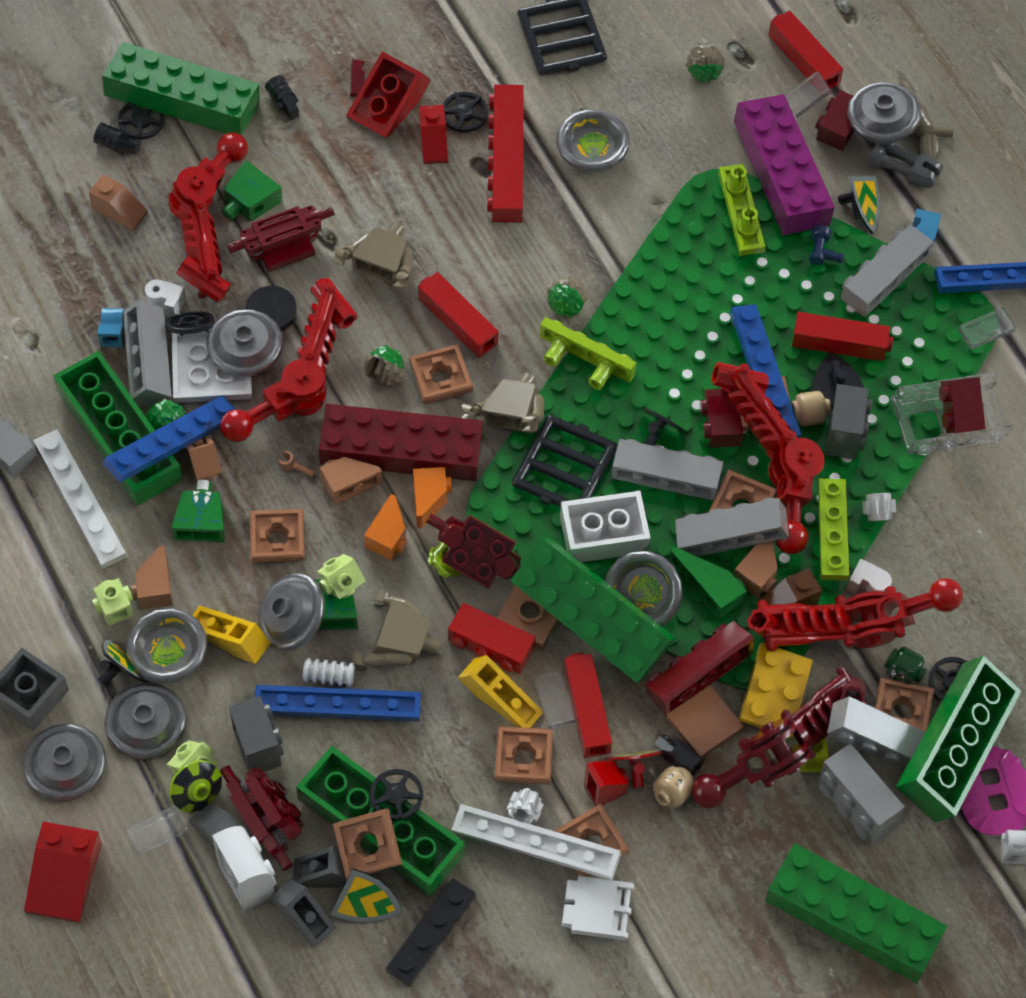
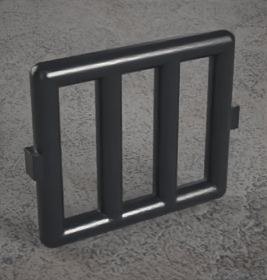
M546 0L544 4L518 10L517 15L539 75L569 70L570 73L579 71V67L607 60V53L587 0ZM576 6L580 7L582 16L531 26L529 20L530 16ZM586 25L589 35L538 45L535 37L536 35ZM593 44L596 54L545 64L542 57L543 54Z
M548 415L513 477L511 484L519 490L540 498V503L550 506L552 503L561 507V502L571 501L525 481L524 479L531 468L582 490L583 492L579 499L592 498L618 445L610 439L589 431V427L580 423L579 426H576L553 415ZM552 427L604 448L605 450L600 460L547 439ZM541 448H544L589 467L594 471L590 479L586 481L536 460V457Z

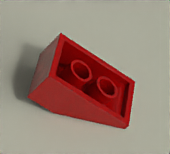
M382 51L346 116L388 139L418 104L431 80L422 72Z
M42 822L34 851L24 907L25 913L80 923L102 845L98 831Z

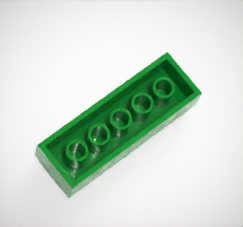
M126 42L120 44L102 75L104 96L126 103L130 102L142 108H150L152 111L223 133L235 132L243 135L260 104L259 83Z
M99 350L53 375L57 392L104 459L155 431ZM170 455L122 481L121 484L135 505L139 506L183 480L180 465L173 455Z
M550 537L541 539L510 580L636 683L646 679L676 640V637Z
M984 655L962 664L896 785V788L935 823L957 815L1021 693V690Z
M331 746L296 786L297 798L333 825V823L376 812L370 799L371 786L376 777ZM381 782L375 790V800L385 795L386 787ZM407 801L401 806L402 814L410 811L414 805ZM388 802L378 805L382 810L389 809L390 814L398 815L396 807L391 806ZM419 809L413 816L407 819L391 820L402 865L392 867L391 869L430 897L465 855V842ZM366 834L361 839L360 846L368 852L374 854L378 851V841L374 834Z
M796 843L793 844L765 898L767 903L918 984L948 926Z

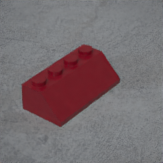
M734 621L728 625H720L713 631V636L707 641L702 639L694 644L691 648L692 652L685 657H682V655L676 657L670 662V668L663 673L660 671L654 673L647 680L648 684L645 685L646 693L666 717L668 713L753 654L754 645L752 635Z

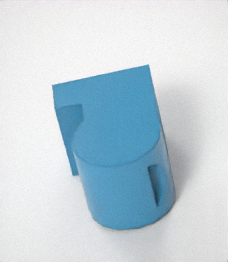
M917 208L912 226L935 242L941 214Z
M102 309L101 323L98 326L97 332L100 347L123 348L125 335L124 309ZM106 337H118V339L109 340Z

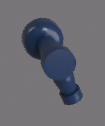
M822 225L812 228L811 237L815 243L813 253L809 257L810 263L821 265L825 259L842 263L843 253L824 249L825 242L831 238L832 231L830 228Z

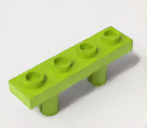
M744 164L719 167L718 174L739 255L765 252V243L758 221V212L754 206L746 176L747 170Z
M545 317L540 324V338L552 344L543 357V361L547 365L556 367L567 351L597 366L588 380L589 385L596 390L602 389L611 374L628 383L635 376L636 362L629 356L619 354L611 350L607 345L597 343L587 338L585 334L565 327L560 321Z
M819 478L818 508L821 580H848L846 479Z

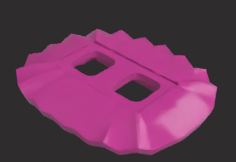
M992 746L961 805L966 820L978 832L994 836L1002 835L1006 830H1021L1026 826V770L1022 767L1020 759L1014 756L1009 749H1000ZM996 770L1000 782L984 785L980 772ZM1003 795L1008 807L993 811L990 808L988 798Z

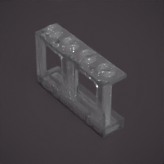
M995 372L947 379L980 377L983 406L991 426L990 429L946 433V429L942 424L944 410L943 403L939 398L940 381L898 387L891 400L907 453H917L922 456L931 453L933 450L942 449V451L947 452L954 450L958 446L966 445L967 448H972L983 442L990 441L991 444H996L1004 441L1013 427L1012 425L1004 426L993 391V387L998 382ZM929 411L935 412L943 436L915 440L909 415Z

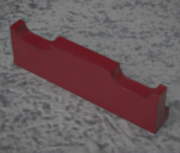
M353 59L351 62V97L357 96L364 84L365 71L362 70V65H364L365 61Z

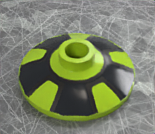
M197 760L184 765L174 775L170 784L169 796L172 803L183 812L201 811L209 803H213L219 795L222 787L221 773L214 764L205 760Z

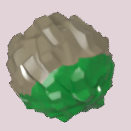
M699 46L691 49L685 66L688 68L691 76L697 81L709 84L711 80L718 79L725 67V58L716 46L706 48Z
M564 277L554 281L547 289V300L551 310L562 317L572 318L580 314V310H582L585 302L588 300L584 284L572 277Z
M384 345L370 352L365 358L364 368L367 377L375 378L376 381L391 387L401 381L404 375V360L399 351Z
M163 399L162 402L153 404L149 408L146 418L156 431L186 415V412L177 403Z

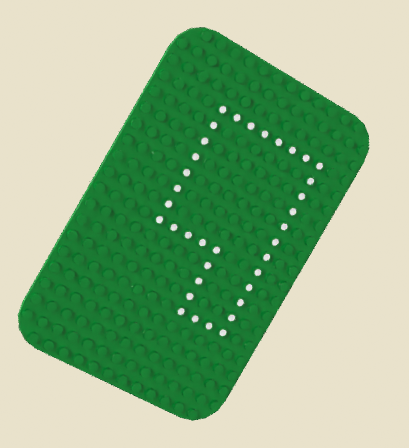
M710 169L693 176L681 187L581 331L587 338L597 343H603L611 350L619 354H625L636 362L635 376L631 382L628 383L611 374L602 389L596 390L589 385L588 380L597 366L567 352L539 392L544 398V419L538 424L537 431L532 434L514 430L511 432L473 487L466 503V519L471 514L515 540L516 544L512 551L521 556L520 566H522L542 538L550 537L566 550L560 520L561 507L552 503L550 506L540 503V498L513 487L511 484L513 477L548 415H553L576 426H579L580 423L589 427V431L616 442L617 445L619 439H633L644 444L650 433L648 429L649 424L656 422L657 419L640 410L641 406L662 415L689 433L687 436L666 425L655 445H660L674 451H687L692 455L701 457L711 456L719 461H723L717 493L728 470L777 489L772 483L768 472L771 458L767 456V450L762 447L759 439L751 430L743 431L741 446L709 448L708 438L704 439L703 423H706L705 415L701 416L700 400H704L705 390L721 389V387L714 386L711 382V374L715 364L722 362L737 367L743 363L747 364L730 316L731 308L756 304L780 374L785 376L790 403L800 393L813 392L815 373L821 362L829 354L828 352L792 347L798 312L890 326L889 337H893L891 352H886L884 361L834 354L847 362L860 377L864 388L869 389L867 399H872L870 415H868L869 429L865 439L864 450L858 451L856 460L825 455L830 414L827 415L825 423L821 425L803 427L798 423L802 434L800 438L814 441L824 455L823 469L813 478L812 500L801 510V524L808 531L809 541L802 552L793 555L782 552L777 547L776 542L773 541L777 563L776 585L789 576L810 569L822 590L818 605L836 604L835 598L843 594L860 558H865L887 520L868 521V515L863 514L862 501H866V494L891 493V499H895L896 505L898 504L944 428L942 424L943 403L939 398L940 381L976 376L991 352L998 333L996 312L981 292L939 293L934 276L935 268L922 262L867 316L863 317L841 299L843 293L842 285L849 276L852 275L854 277L859 272L860 267L865 261H871L882 245L887 246L888 244L832 216L830 226H827L832 231L831 238L825 242L824 249L843 253L842 263H837L836 261L825 259L821 265L810 263L809 257L813 253L815 243L811 237V230L782 235L759 179L750 174L746 176L754 206L758 212V221L765 243V252L740 256L718 174L719 169ZM552 427L547 439L597 460H600L605 450L602 447ZM541 448L536 457V460L586 481L590 479L594 471L589 467L544 448ZM614 454L592 497L641 491L650 533V543L641 551H650L662 555L669 561L670 549L673 547L678 548L675 520L684 518L689 514L699 515L708 513L714 501L612 479ZM531 468L524 479L569 500H578L583 492ZM819 478L846 479L848 580H821L818 508ZM738 499L732 504V508L741 503H750L745 499ZM755 545L699 556V558L730 571L734 576L735 568ZM621 557L582 563L605 581L607 571ZM678 573L682 584V599L677 613L667 624L662 626L676 637V640L666 652L674 657L680 655L685 657L692 652V646L702 639L707 641L713 636V631L720 625H728L734 621L754 638L753 654L718 679V681L746 691L758 647L762 642L765 643L764 637L749 629L747 621L752 611L758 609L757 602L759 599L747 591L744 603L719 620ZM812 643L777 646V648L804 657Z

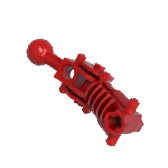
M235 132L226 133L219 139L217 143L218 154L212 161L205 157L197 167L192 166L183 169L179 173L176 182H173L172 192L168 194L169 209L176 218L181 220L185 250L188 255L177 269L176 274L199 290V298L205 299L208 296L217 303L221 302L225 297L231 284L219 276L223 270L220 263L221 259L214 229L215 225L208 208L213 202L212 198L216 189L222 182L226 166L229 163H239L248 153L247 140L241 134Z
M329 278L317 280L310 288L311 294L318 301V305L312 303V314H309L307 318L309 326L305 325L304 328L306 337H301L302 348L299 347L297 350L299 359L290 362L284 368L282 380L263 390L264 401L246 412L238 409L228 411L222 417L220 430L229 441L237 443L245 441L251 436L253 425L270 415H273L277 422H280L292 414L306 416L314 414L322 408L327 397L325 365L329 364L330 358L328 353L332 354V343H335L337 338L334 325L338 329H346L357 319L356 312Z
M717 362L711 374V382L714 386L721 387L722 391L728 393L729 400L736 406L739 414L744 417V421L759 439L762 447L767 450V456L771 458L768 467L769 477L777 487V498L786 506L789 538L776 540V545L782 552L788 555L798 554L806 548L809 541L808 531L801 524V510L812 500L813 478L823 469L824 455L814 441L807 438H797L795 431L790 430L789 425L782 419V415L775 408L773 402L765 396L769 385L767 374L750 370V367L745 363L737 367Z
M940 578L931 585L928 593L908 598L901 592L896 593L894 586H888L884 589V592H865L845 599V596L839 595L835 598L836 604L805 605L801 603L768 605L767 601L760 600L757 602L758 609L752 611L747 621L749 629L764 637L768 652H775L777 646L806 645L815 641L844 640L845 646L848 648L853 646L857 648H875L890 643L895 637H904L906 635L904 627L915 624L913 614L931 608L941 612H952L959 608L963 601V591L960 584L955 580ZM899 607L898 613L892 617V611ZM852 621L860 622L856 625H852Z

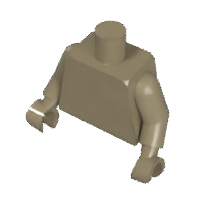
M391 223L388 230L375 227L370 233L364 234L350 246L343 249L336 247V255L333 261L343 266L346 260L352 258L354 270L394 284L393 286L406 288L412 271L413 254L407 248V239L402 237L404 232L403 226L398 223Z
M522 373L519 381L502 380L497 388L482 402L473 404V406L464 403L462 411L466 413L462 418L475 419L476 416L484 415L488 426L532 434L537 431L538 424L544 419V398L539 394L537 386L534 385L536 378L530 373Z
M378 590L372 598V601H375L373 605L379 607L388 606L372 653L369 656H365L360 652L353 653L352 662L355 668L359 671H365L367 665L371 667L408 665L415 663L421 651L436 655L441 640L426 635L430 625L429 619L425 618V615L408 600L390 596L388 592Z

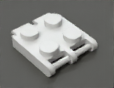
M578 876V881L567 880L565 902L575 905H564L562 926L571 928L572 934L628 940L629 933L626 932L628 916L631 915L629 902L630 894L634 891V884ZM622 891H625L624 904L620 906ZM619 915H622L621 929L618 930Z

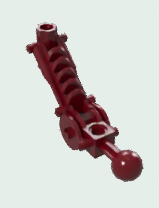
M844 666L838 667L836 669L838 676L818 690L809 702L792 715L788 709H784L781 711V718L774 723L769 721L759 728L760 731L750 740L741 738L737 743L742 750V753L737 755V765L719 776L704 774L696 778L691 791L693 800L700 807L712 809L718 807L724 801L726 790L746 778L750 784L761 780L765 788H770L775 783V779H779L787 774L791 776L801 769V765L810 758L816 757L813 747L829 735L827 732L833 703L850 696L867 704L864 699L866 685L862 678L849 675ZM852 689L853 692L857 691V694L854 695V693H849V690ZM793 734L798 743L789 748L785 739ZM768 749H771V751L775 755L774 759H772V757L770 756L769 752L767 751ZM753 757H759L763 760L764 765L757 769L751 767L748 761Z

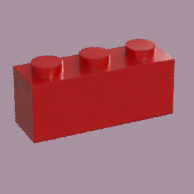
M462 603L448 628V640L452 645L459 649L466 648L474 652L477 657L487 655L493 662L498 663L502 669L508 672L514 671L521 674L535 649L536 636L466 603Z

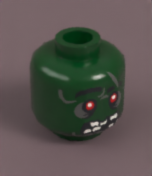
M906 646L899 649L894 648L884 665L887 668L886 674L889 678L907 685L913 684L914 681L920 683L927 671L923 667L924 657Z

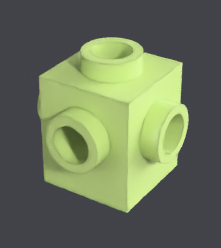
M345 554L338 558L329 559L324 563V567L317 571L321 578L319 584L322 590L327 595L331 594L338 599L352 595L358 586L366 582L355 559Z
M119 578L103 581L98 587L93 588L96 597L92 600L93 606L98 615L103 613L108 627L134 616L130 601H133L132 594L128 586H122Z
M188 740L178 747L175 756L166 765L176 774L184 765L193 761L205 760L215 766L218 762L212 756L213 750L206 743Z

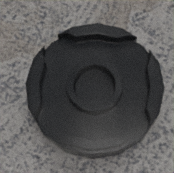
M273 285L260 287L252 292L247 299L245 309H252L267 314L277 322L281 332L291 326L297 314V305L293 295L288 290Z

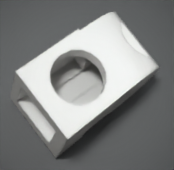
M157 279L148 282L145 286L148 303L164 308L167 317L180 313L187 299L183 286Z
M860 558L846 590L854 594L857 593L858 589L865 592H884L886 587L891 586L892 579L887 571Z
M1006 830L1000 837L1001 863L1026 865V830Z

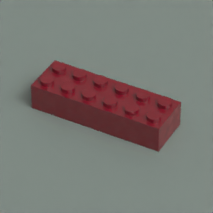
M326 403L318 449L320 464L324 465L329 460L347 457L378 466L381 471L413 474V469L445 467L446 477L477 481L483 436V420Z

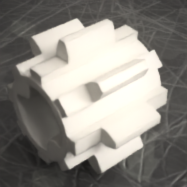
M891 493L866 494V501H862L863 514L868 515V521L893 519L892 512H896V500L891 499Z
M530 788L521 789L519 792L514 791L507 806L509 816L514 820L528 824L532 821L537 822L544 806L541 803L542 799L538 796L539 793L531 791Z

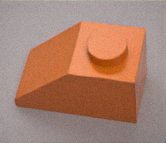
M445 467L413 469L417 528H423L430 514L433 513L435 515L447 503V493H452L451 477H446Z
M390 494L364 534L365 548L391 561L394 560L397 554L403 553L408 542L396 496Z

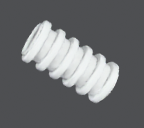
M307 658L304 662V682L312 680L313 683L321 681V684L329 682L330 685H334V683H338V686L346 684L347 687L353 685L355 674L353 663H349V665H345V662L337 664V661L328 663V660L320 662V659L311 661V658Z

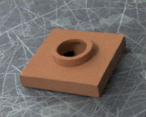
M458 344L409 357V364L423 404L473 392V385ZM437 371H445L450 375V380L439 381L438 384L432 381V375Z
M728 470L709 512L713 509L732 508V504L738 499H745L751 504L761 502L765 498H775L777 489Z
M304 509L250 511L251 563L305 561ZM280 531L286 534L288 540L285 544L282 542L278 544L272 543L271 545L268 542V538L273 532Z
M516 585L497 617L512 626L536 636L535 646L543 649L558 622L557 618ZM530 604V606L537 607L540 610V614L534 619H528L521 614V609L523 605Z
M880 677L875 709L894 717L891 712L892 708L898 704L906 705L911 711V718L908 720L907 718L897 716L896 718L926 732L929 726L935 688L915 684L907 685L900 681Z
M498 726L494 781L550 785L553 729ZM520 750L531 752L534 757L533 763L531 765L518 763L517 765L513 759L516 752Z
M601 803L554 830L555 832L582 840L587 836L596 835L602 840L603 846L620 850V858L630 852ZM574 869L578 876L589 877L590 875H592L590 873Z
M389 809L333 823L346 880L352 868L371 874L402 865ZM366 834H374L378 841L379 849L372 855L365 854L360 847L361 839Z

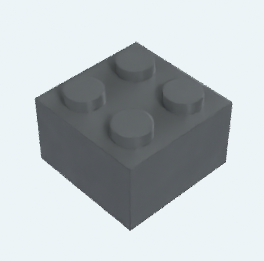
M837 384L831 407L825 455L856 460L858 451L864 450L865 439L869 429L868 415H870L872 399H867L869 389Z
M21 648L0 672V709L32 731H35L69 691L63 675L24 648Z
M261 696L229 706L232 729L247 771L258 767L265 772L280 767V756L284 755L281 745L283 742L278 728L275 729L274 718L269 704L264 705Z

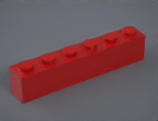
M494 84V94H489V109H494V115L489 114V129H493V135H488V150H493V156L488 155V171H493V176H488V191H493V197H488L487 212H492V222L522 223L524 85Z

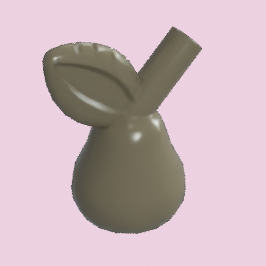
M919 102L922 110L921 118L913 134L920 137V152L935 159L939 151L937 137H952L954 130L952 127L933 126L926 107Z

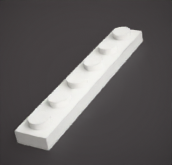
M56 429L33 440L37 451L102 569L127 558L124 548L59 431Z
M460 804L452 827L454 834L613 880L621 856L620 850Z

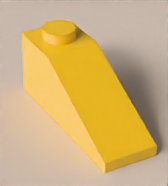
M200 605L192 615L200 621L207 634L208 642L238 659L256 664L271 644L259 626L254 622Z
M487 655L474 658L458 677L478 699L517 727L531 728L543 714V711Z

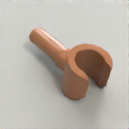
M290 451L282 452L284 458L289 460L286 462L278 460L283 471L288 472L294 469L310 477L314 476L315 471L296 462Z

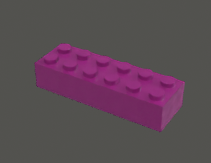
M781 94L738 102L734 124L782 235L812 230L817 225L830 226L835 206L785 95Z

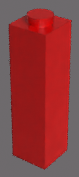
M790 10L782 15H776L771 20L768 36L820 94L841 83L843 68Z
M438 271L432 276L425 277L418 285V299L478 358H481L498 345L499 331Z
M798 312L792 347L884 361L886 352H891L893 337H889L890 326Z
M579 652L571 654L564 659V673L583 757L590 758L611 754L612 740L592 653L584 654Z

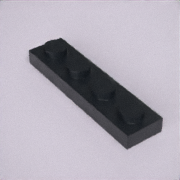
M452 878L386 967V971L410 987L475 899L476 893Z

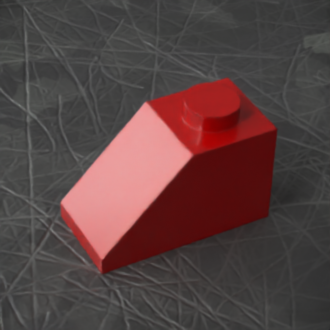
M444 104L419 106L423 164L448 163Z
M615 760L586 764L584 786L596 806L600 803L603 806L627 794L629 777L623 767L619 768Z

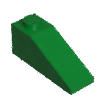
M677 547L670 549L669 562L719 620L744 603L747 591L745 584L740 578H735L730 571Z

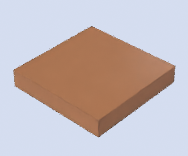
M711 685L666 716V719L686 744L703 757L744 729L743 724Z

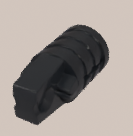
M277 75L269 79L265 84V89L269 92L279 111L284 110L290 120L299 117V108L296 105L298 99L284 76Z
M103 122L97 126L93 137L94 143L113 149V151L124 154V152L135 154L139 151L141 142L129 137L130 133L113 128Z
M663 734L654 743L665 753L664 758L668 762L674 764L675 767L687 769L692 777L704 764L705 758L696 751H693L691 747H688L678 737L673 740Z

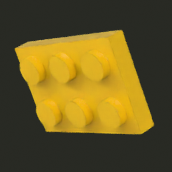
M762 642L757 650L739 721L760 728L769 721L774 723L781 718V711L784 709H788L791 715L800 709L813 660L777 648L775 652H768L766 644Z

